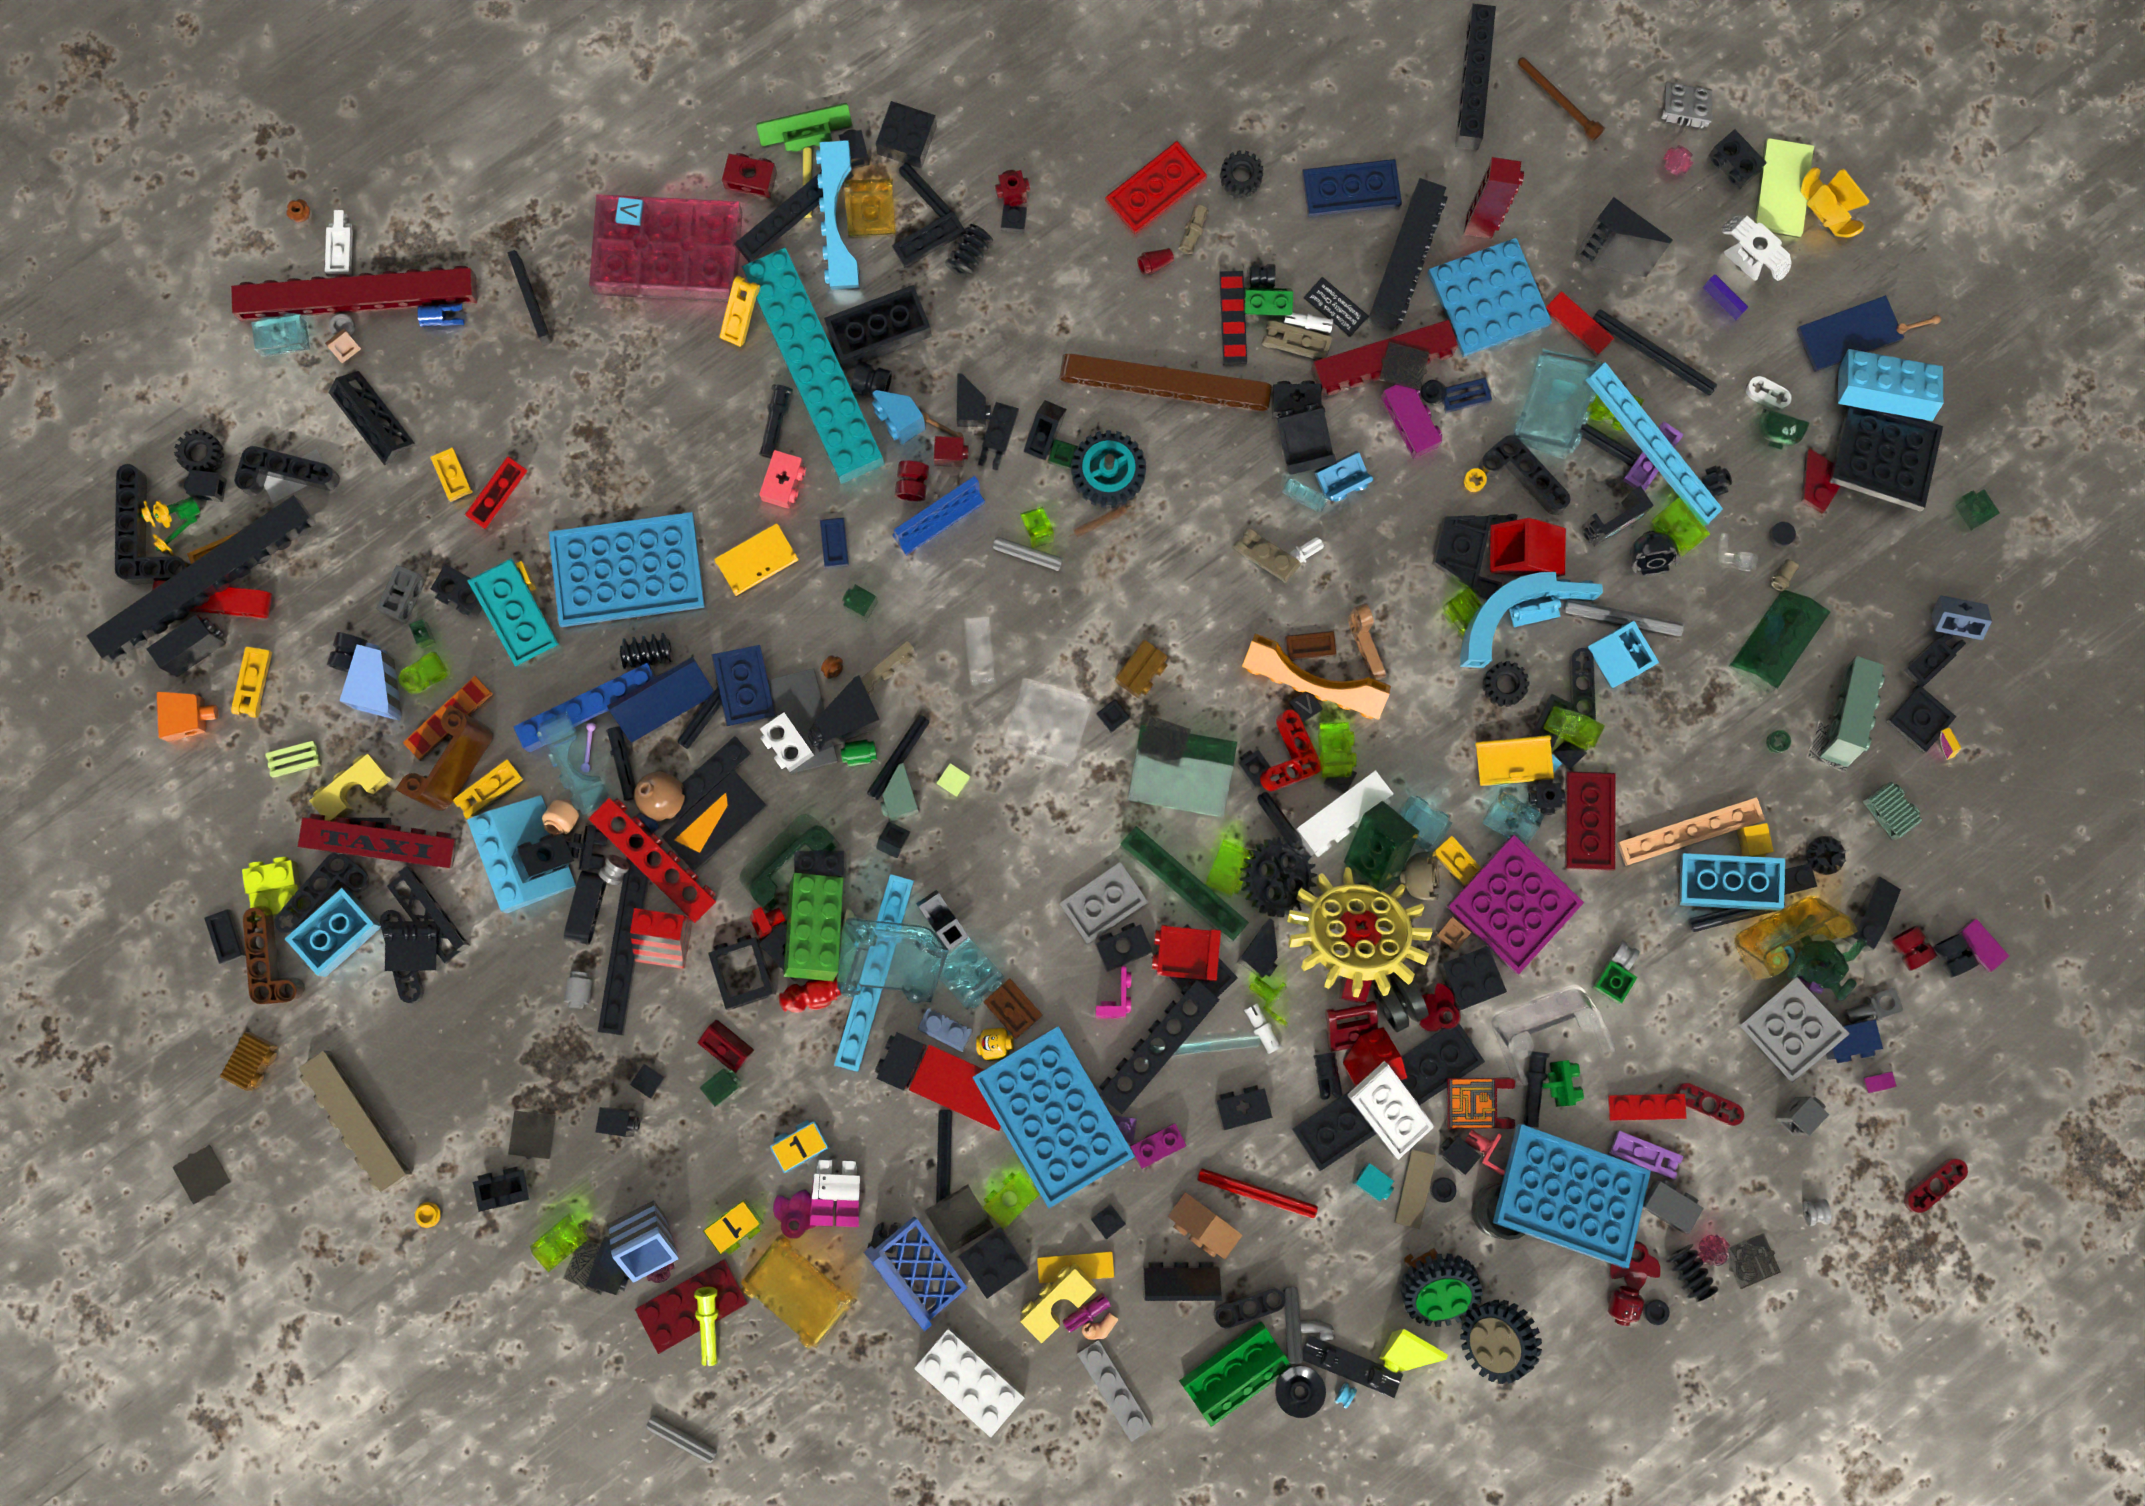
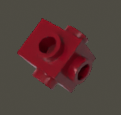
M1007 170L1002 175H998L999 184L995 185L998 199L1002 198L1003 205L1019 206L1027 203V192H1030L1028 178H1023L1021 170Z

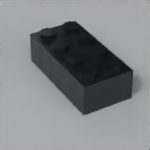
M914 285L824 318L843 370L855 366L859 362H866L932 337L931 327Z

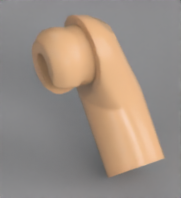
M1108 1312L1101 1323L1084 1324L1082 1334L1089 1340L1104 1339L1119 1319Z

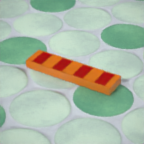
M474 676L402 743L418 760L422 761L450 735L441 725L442 716L449 705L455 706L466 714L471 715L493 693Z

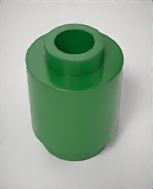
M868 739L847 742L844 743L845 748H841L843 763L847 762L848 767L872 763V760H877L874 740L868 741Z

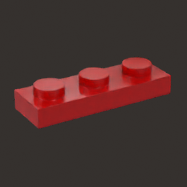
M1685 1093L1608 1095L1610 1121L1687 1119Z

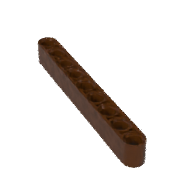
M1064 354L1062 356L1059 375L1061 381L1071 384L1255 411L1269 410L1272 390L1271 384L1261 381L1077 354Z

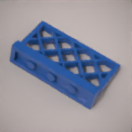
M973 476L894 529L892 536L906 556L985 504V500L980 494L978 479Z
M915 1216L877 1248L874 1249L870 1246L863 1252L923 1331H926L932 1325L929 1320L967 1289L965 1283ZM916 1226L918 1229L917 1239L906 1240L907 1233ZM892 1245H899L897 1257H887L884 1252ZM905 1246H915L913 1257H903ZM921 1246L931 1247L929 1258L919 1257ZM901 1263H912L909 1274L899 1273ZM918 1263H928L925 1275L916 1274ZM934 1263H943L942 1275H932ZM914 1280H924L922 1291H912ZM930 1280H940L938 1292L928 1291ZM946 1280L957 1282L958 1285L952 1291L944 1292ZM927 1297H937L936 1304L927 1311L925 1308Z

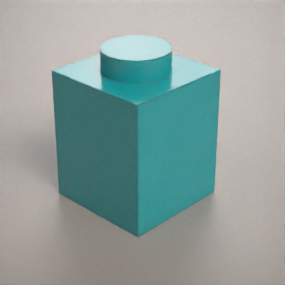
M1370 1163L1364 1165L1353 1181L1354 1185L1379 1202L1382 1198L1386 1200L1394 1190V1187L1391 1186L1394 1180Z

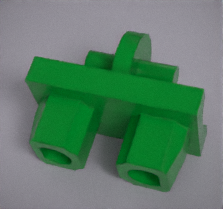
M1569 1060L1550 1062L1551 1073H1548L1549 1083H1543L1542 1087L1543 1089L1550 1088L1551 1098L1555 1097L1556 1107L1576 1105V1102L1583 1100V1089L1581 1086L1573 1087L1572 1077H1579L1580 1075L1579 1064L1570 1063Z

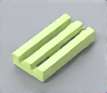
M315 741L265 753L268 759L267 764L271 771L270 777L272 778L321 765ZM310 748H311V750H312V751H309V752H306V753L294 755V756L287 757V758H283V759H279V760H276V761L274 760V758L281 757V756L288 755V754H292V753H296V752L303 751V750H307V749H310ZM313 757L314 759L313 761L301 763L279 770L276 769V766L295 762L298 760Z

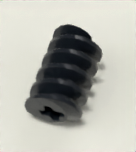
M970 224V227L965 228V235L960 237L961 243L955 245V250L950 253L951 258L945 261L946 266L951 271L964 278L966 277V272L974 274V270L970 265H979L975 257H984L980 249L986 251L989 249L984 242L992 243L994 241L984 229L975 224Z
M664 632L661 633L660 640H657L655 634H652L650 642L647 641L645 635L642 636L641 643H638L635 637H632L631 644H628L625 638L622 640L620 657L623 669H626L627 663H629L631 668H635L637 660L640 666L646 664L647 659L650 665H655L656 658L661 664H664L666 656L670 662H673L671 643Z
M1690 1244L1672 1253L1666 1262L1676 1263L1671 1271L1681 1272L1676 1280L1686 1281L1681 1289L1691 1290L1687 1299L1695 1298L1696 1302L1711 1297L1719 1289L1717 1286H1711L1714 1280L1712 1277H1706L1708 1269L1700 1268L1703 1265V1260L1695 1259L1698 1256V1251L1690 1250L1693 1247V1244Z

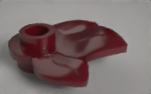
M1437 983L1435 994L1422 995L1429 1014L1428 1017L1420 1021L1419 1025L1422 1028L1434 1032L1442 1027L1450 1029L1459 1024L1461 1013L1455 1006V996L1448 986ZM1448 1011L1452 1013L1451 1020L1447 1018Z
M1635 1241L1633 1249L1639 1251L1638 1257H1631L1629 1268H1622L1611 1264L1610 1276L1612 1279L1624 1277L1629 1287L1639 1291L1644 1286L1647 1276L1659 1278L1661 1269L1658 1260L1648 1254L1647 1247L1643 1243Z

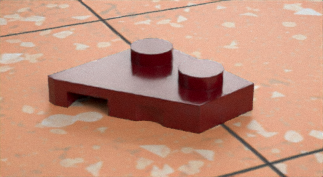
M1809 448L1805 453L1806 470L1803 474L1804 489L1802 490L1801 501L1822 514L1826 511L1841 486L1829 482L1833 462Z

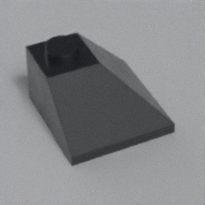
M1270 918L1264 923L1238 960L1239 964L1261 979L1265 975L1270 977L1278 966L1274 963L1278 955L1274 921Z
M604 1236L585 1286L619 1295L620 1290L625 1291L630 1278L626 1276V1273L612 1257L610 1237Z

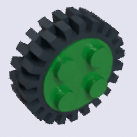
M1447 1253L1446 1259H1443L1442 1254H1436V1259L1434 1260L1431 1259V1256L1425 1257L1427 1262L1425 1264L1421 1260L1415 1262L1417 1269L1410 1266L1408 1268L1409 1274L1404 1273L1402 1276L1403 1281L1400 1283V1291L1407 1313H1409L1412 1319L1415 1318L1417 1323L1421 1324L1424 1321L1425 1326H1431L1434 1321L1435 1327H1441V1322L1445 1321L1446 1326L1452 1325V1319H1455L1457 1323L1461 1322L1462 1314L1467 1317L1471 1314L1470 1310L1477 1309V1303H1481L1483 1291L1477 1271L1469 1260L1465 1259L1463 1261L1462 1256L1457 1255L1454 1259L1453 1254Z

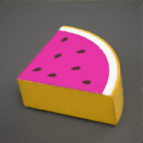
M1950 728L1941 730L1940 743L1943 753L1948 760L1956 756L1961 746Z

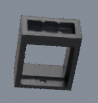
M751 935L738 938L737 943L730 946L727 943L716 945L713 947L714 951L708 953L725 1009L728 1011L776 995L761 946L759 945V939L756 937L752 938ZM752 947L764 987L730 997L718 957Z

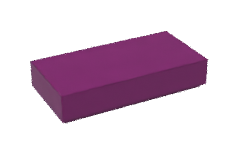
M1977 919L1971 920L1958 932L1963 933L1969 944L1967 949L1973 951L1976 959L1988 972L1995 970L2009 957L2007 952Z

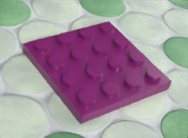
M1511 835L1446 907L1484 944L1489 946L1515 974H1520L1584 902L1515 835Z

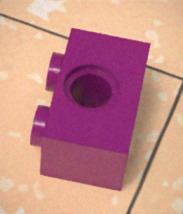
M1173 1123L1130 1145V1148L1140 1168L1143 1169L1187 1145L1176 1124Z

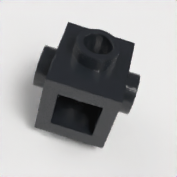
M1552 779L1538 780V784L1532 786L1528 792V802L1532 806V812H1540V815H1553L1555 811L1562 808V804H1565V791L1561 789V783H1553ZM1546 792H1550V800L1546 798Z

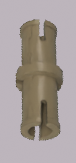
M1195 205L1189 223L1185 225V233L1179 249L1186 254H1193L1196 242L1203 233L1202 227L1209 212L1205 206Z

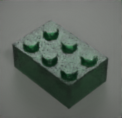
M1381 801L1364 813L1344 863L1378 892H1382L1399 879L1420 831L1384 801Z

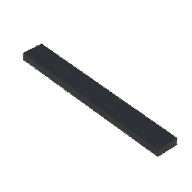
M630 838V844L633 848L638 849L642 847L644 843L643 838ZM654 851L651 852L647 858L649 864L651 865ZM626 857V861L630 868L623 875L598 1032L623 1036L636 963L630 936L634 908H645L649 878L628 857Z

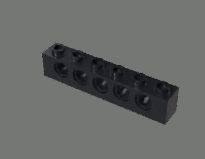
M1473 3L1468 15L1455 147L1478 150L1483 140L1496 6Z
M1198 980L1194 984L1190 981L1180 992L1184 996L1179 1002L1176 1003L1173 1000L1164 1010L1167 1016L1161 1022L1157 1019L1148 1029L1151 1033L1145 1041L1140 1038L1131 1049L1135 1052L1129 1060L1124 1057L1115 1068L1119 1072L1114 1078L1111 1079L1108 1076L1099 1086L1102 1090L1099 1095L1119 1113L1123 1114L1219 1002L1220 999ZM1188 1000L1194 1001L1197 1005V1011L1193 1015H1188L1183 1011V1004ZM1171 1019L1178 1020L1181 1024V1029L1177 1034H1171L1167 1030V1023ZM1155 1038L1163 1040L1165 1044L1164 1050L1160 1053H1155L1150 1048V1043ZM1139 1057H1143L1148 1061V1068L1144 1072H1138L1134 1068V1061ZM1123 1076H1127L1132 1080V1087L1128 1091H1122L1118 1088V1080Z

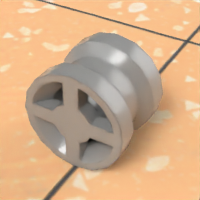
M608 855L605 860L606 865L599 870V876L607 883L619 885L623 880L622 875L628 872L630 865L626 860L617 855Z
M1622 940L1614 949L1609 961L1620 964L1622 968L1628 971L1635 963L1640 951L1636 948L1631 949Z
M1819 1199L1814 1203L1812 1201L1803 1202V1215L1808 1226H1815L1818 1222L1830 1224L1831 1211L1826 1199Z

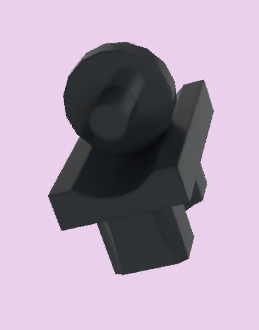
M595 825L585 826L582 843H580L582 834L574 833L573 842H566L568 847L572 849L571 854L573 858L578 859L579 850H581L578 870L584 871L590 868L603 867L604 855L592 853L593 844L605 846L607 843V837L599 829H596Z

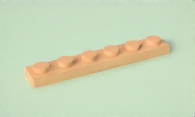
M1756 797L1618 842L1617 844L1624 864L1627 866L1763 822L1765 818Z

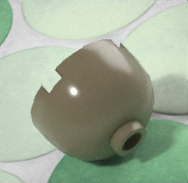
M1435 851L1416 853L1406 862L1405 870L1400 871L1401 884H1406L1408 893L1419 900L1436 901L1439 897V894H1434V888H1439L1440 884L1438 860L1433 861L1432 858L1436 856Z

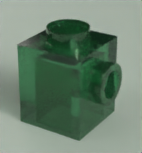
M856 584L853 589L849 588L842 599L845 611L864 622H867L878 604L876 595Z

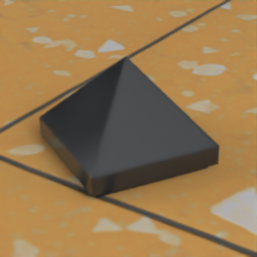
M1571 736L1552 752L1569 770L1587 754Z

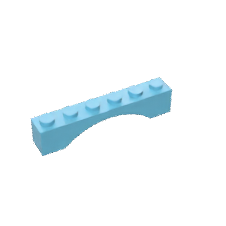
M849 141L820 142V150H816L817 164H821L822 174H818V186L823 188V197L819 198L820 212H825V221L821 222L822 236H826L827 245H823V258L828 260L829 268L824 269L825 283H830L831 290L860 288L857 260L848 252L842 242L836 221V204L839 191L845 178L852 170Z

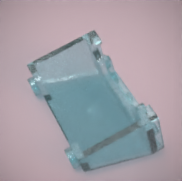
M848 918L845 921L842 932L837 988L842 995L847 997L859 995L862 987L901 990L907 996V999L913 1003H920L921 1001L931 1002L949 950L933 930L924 926Z

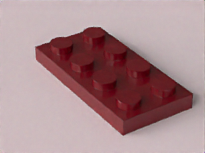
M726 1259L721 1260L635 1309L658 1354L700 1331V1321L695 1316L698 1305L694 1292L702 1287L717 1289L715 1306L718 1309V1316L715 1322L749 1303Z

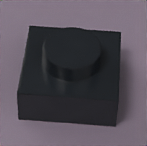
M1003 205L1001 231L1024 233L1027 207Z
M1335 761L1323 784L1344 794L1348 791L1357 772Z
M1111 1204L1091 1219L1106 1240L1126 1225Z

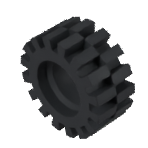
M1241 150L1237 151L1236 155L1232 152L1229 158H1225L1224 164L1221 167L1220 179L1221 185H1225L1224 190L1226 192L1230 190V195L1235 196V193L1239 194V198H1242L1243 194H1246V197L1251 195V192L1255 193L1257 188L1260 187L1264 169L1261 166V160H1256V155L1253 153L1250 156L1249 151L1246 150L1245 154H1241ZM1237 167H1246L1250 171L1251 177L1247 181L1241 182L1234 178L1233 171Z
M196 429L191 430L192 434L188 432L183 433L186 436L184 439L179 437L178 441L181 443L180 445L175 444L174 448L178 451L174 452V454L178 458L176 460L181 467L188 472L190 470L210 472L211 469L214 471L218 470L216 464L221 465L223 461L220 460V457L224 458V453L221 451L224 449L219 444L218 439L199 429V432ZM200 444L206 445L208 450L206 457L201 461H194L191 457L193 448Z
M1510 661L1505 663L1499 662L1494 665L1483 679V691H1486V698H1490L1491 703H1497L1500 707L1503 705L1510 707L1513 704H1517L1527 694V688L1530 686V681H1527L1529 676L1523 672L1525 669L1523 667L1519 668L1518 663L1514 662L1511 664ZM1507 675L1514 680L1515 688L1512 692L1504 693L1499 690L1497 680L1500 676Z

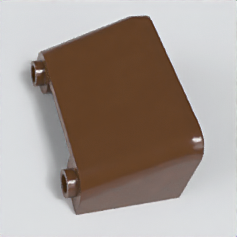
M449 705L444 712L441 725L453 738L430 774L423 777L417 773H409L402 778L395 789L405 796L438 811L448 809L452 805L454 798L459 794L493 739L492 731L488 726L452 705Z

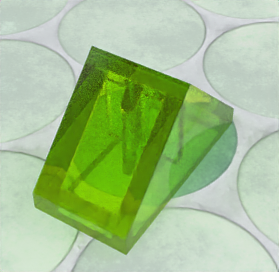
M1043 506L1020 514L1031 548L1054 542V531Z

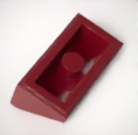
M719 1020L711 1023L697 1042L734 1074L738 1072L754 1052L751 1046Z

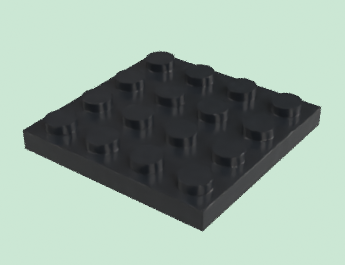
M1847 405L1829 482L1922 512L1926 507L1943 426L1923 419Z

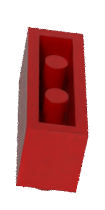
M507 456L465 512L464 516L483 529H486L528 470Z

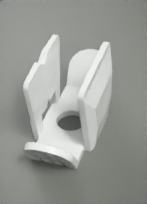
M1744 215L1735 216L1724 223L1721 228L1723 234H1731L1740 241L1726 249L1724 254L1754 281L1758 279L1763 263L1771 269L1775 280L1780 281L1787 275L1791 267L1790 254L1781 246V240L1762 223L1758 222L1756 224L1748 216ZM1742 247H1743L1749 254H1751V255L1757 260V262H1755L1752 257H1749L1748 254H1747L1745 251L1742 250Z

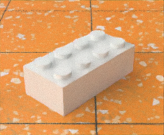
M1375 770L1296 829V832L1302 838L1301 847L1306 848L1305 852L1307 855L1312 856L1315 854L1319 857L1332 847L1331 841L1335 840L1338 843L1352 832L1350 827L1353 825L1356 828L1360 827L1371 818L1369 813L1374 811L1377 814L1391 803L1389 798L1393 795V792Z
M951 1327L943 1333L914 1368L989 1437L994 1435L1025 1398V1394Z

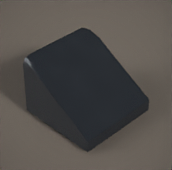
M888 822L878 839L876 849L894 858H898L910 835V831Z

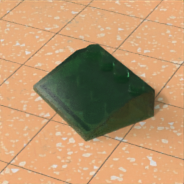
M1141 725L1127 801L1224 817L1237 742L1187 733L1188 737H1186V733L1176 731L1178 738L1176 737L1175 740L1176 745L1179 746L1181 744L1180 747L1184 746V748L1171 753V756L1175 755L1172 759L1176 757L1180 759L1165 762L1166 758H1163L1165 754L1167 759H1171L1167 751L1173 745L1170 741L1173 740V731L1169 735V740L1163 735L1165 731L1168 737L1167 729L1162 730L1163 734H1161L1154 727H1149L1147 730L1148 726ZM1151 733L1152 735L1154 733L1155 735L1157 734L1147 748L1142 745ZM1169 742V744L1171 745L1168 747V749L1164 752L1162 756L1161 754L1158 756V754ZM1141 746L1144 749H1146L1150 754H1152L1155 758L1151 757V755L1149 754H1142L1143 749L1141 748ZM1153 746H1156L1157 748L1161 747L1156 756L1152 753H1155V751L1152 750Z

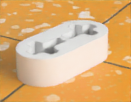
M1754 377L1746 385L1747 396L1771 410L1782 411L1791 402V394L1786 388L1764 377ZM1756 384L1761 385L1759 393L1755 392L1754 386ZM1778 395L1782 396L1781 400L1783 402L1780 404L1776 403Z

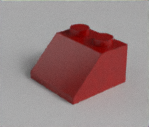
M1384 1026L1361 1035L1343 1061L1344 1068L1355 1087L1384 1061L1391 1067L1400 1081L1407 1078L1402 1057Z

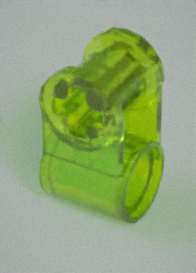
M431 652L403 669L398 676V681L407 692L418 694L431 685L445 679L449 675V671L437 652ZM414 677L415 683L411 685L410 678Z

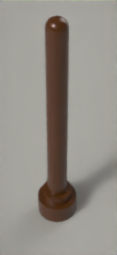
M1519 58L1518 65L1584 128L1585 136L1591 142L1595 141L1603 133L1605 127L1601 123L1594 120L1590 121L1526 58Z

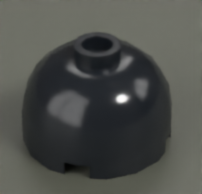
M1656 531L1645 532L1633 543L1630 551L1633 571L1637 573V570L1641 571L1644 576L1665 573L1669 571L1670 565L1675 563L1676 567L1681 560L1675 540L1665 533Z

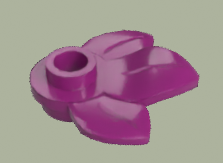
M805 1189L797 1192L791 1200L781 1195H777L774 1200V1216L781 1222V1231L787 1238L797 1239L804 1234L805 1230L816 1227V1225H809L811 1196ZM792 1221L797 1222L798 1229H790L789 1223Z

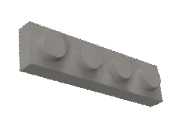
M1099 1339L1077 1353L1129 1440L1132 1442L1151 1430V1424Z

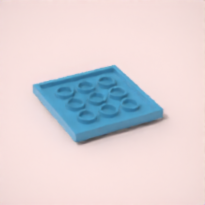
M1517 238L1428 270L1429 277L1446 318L1450 321L1462 357L1548 327L1552 323Z

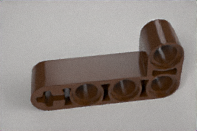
M266 906L249 908L243 915V928L250 999L256 1004L285 1003L298 999L304 992L302 981L294 977L278 978L272 911ZM255 915L261 916V920H255ZM256 928H263L262 931L255 932ZM258 936L264 940V947L262 949L256 944ZM260 961L266 964L265 973L260 972L258 969ZM286 984H290L293 987L294 992L292 996L285 992ZM261 986H265L268 989L269 994L267 998L261 995Z

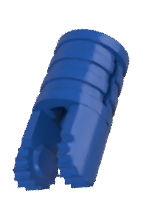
M462 303L439 304V306L419 305L418 321L420 327L464 325V319H446V311H460L463 309Z

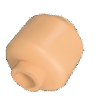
M560 799L552 801L542 815L545 830L554 836L567 835L579 819V813L574 803L569 800Z

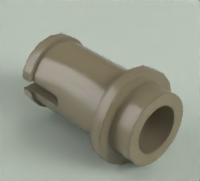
M1786 559L1778 574L1773 575L1771 585L1779 591L1789 588V582L1799 569V565L1793 560Z

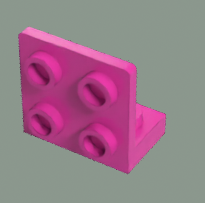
M1121 966L1120 1006H1116V1001H1101L1100 1006L1095 1007V1018L1125 1019L1126 1013L1131 1012V997H1126V988L1131 987V972H1126V966Z

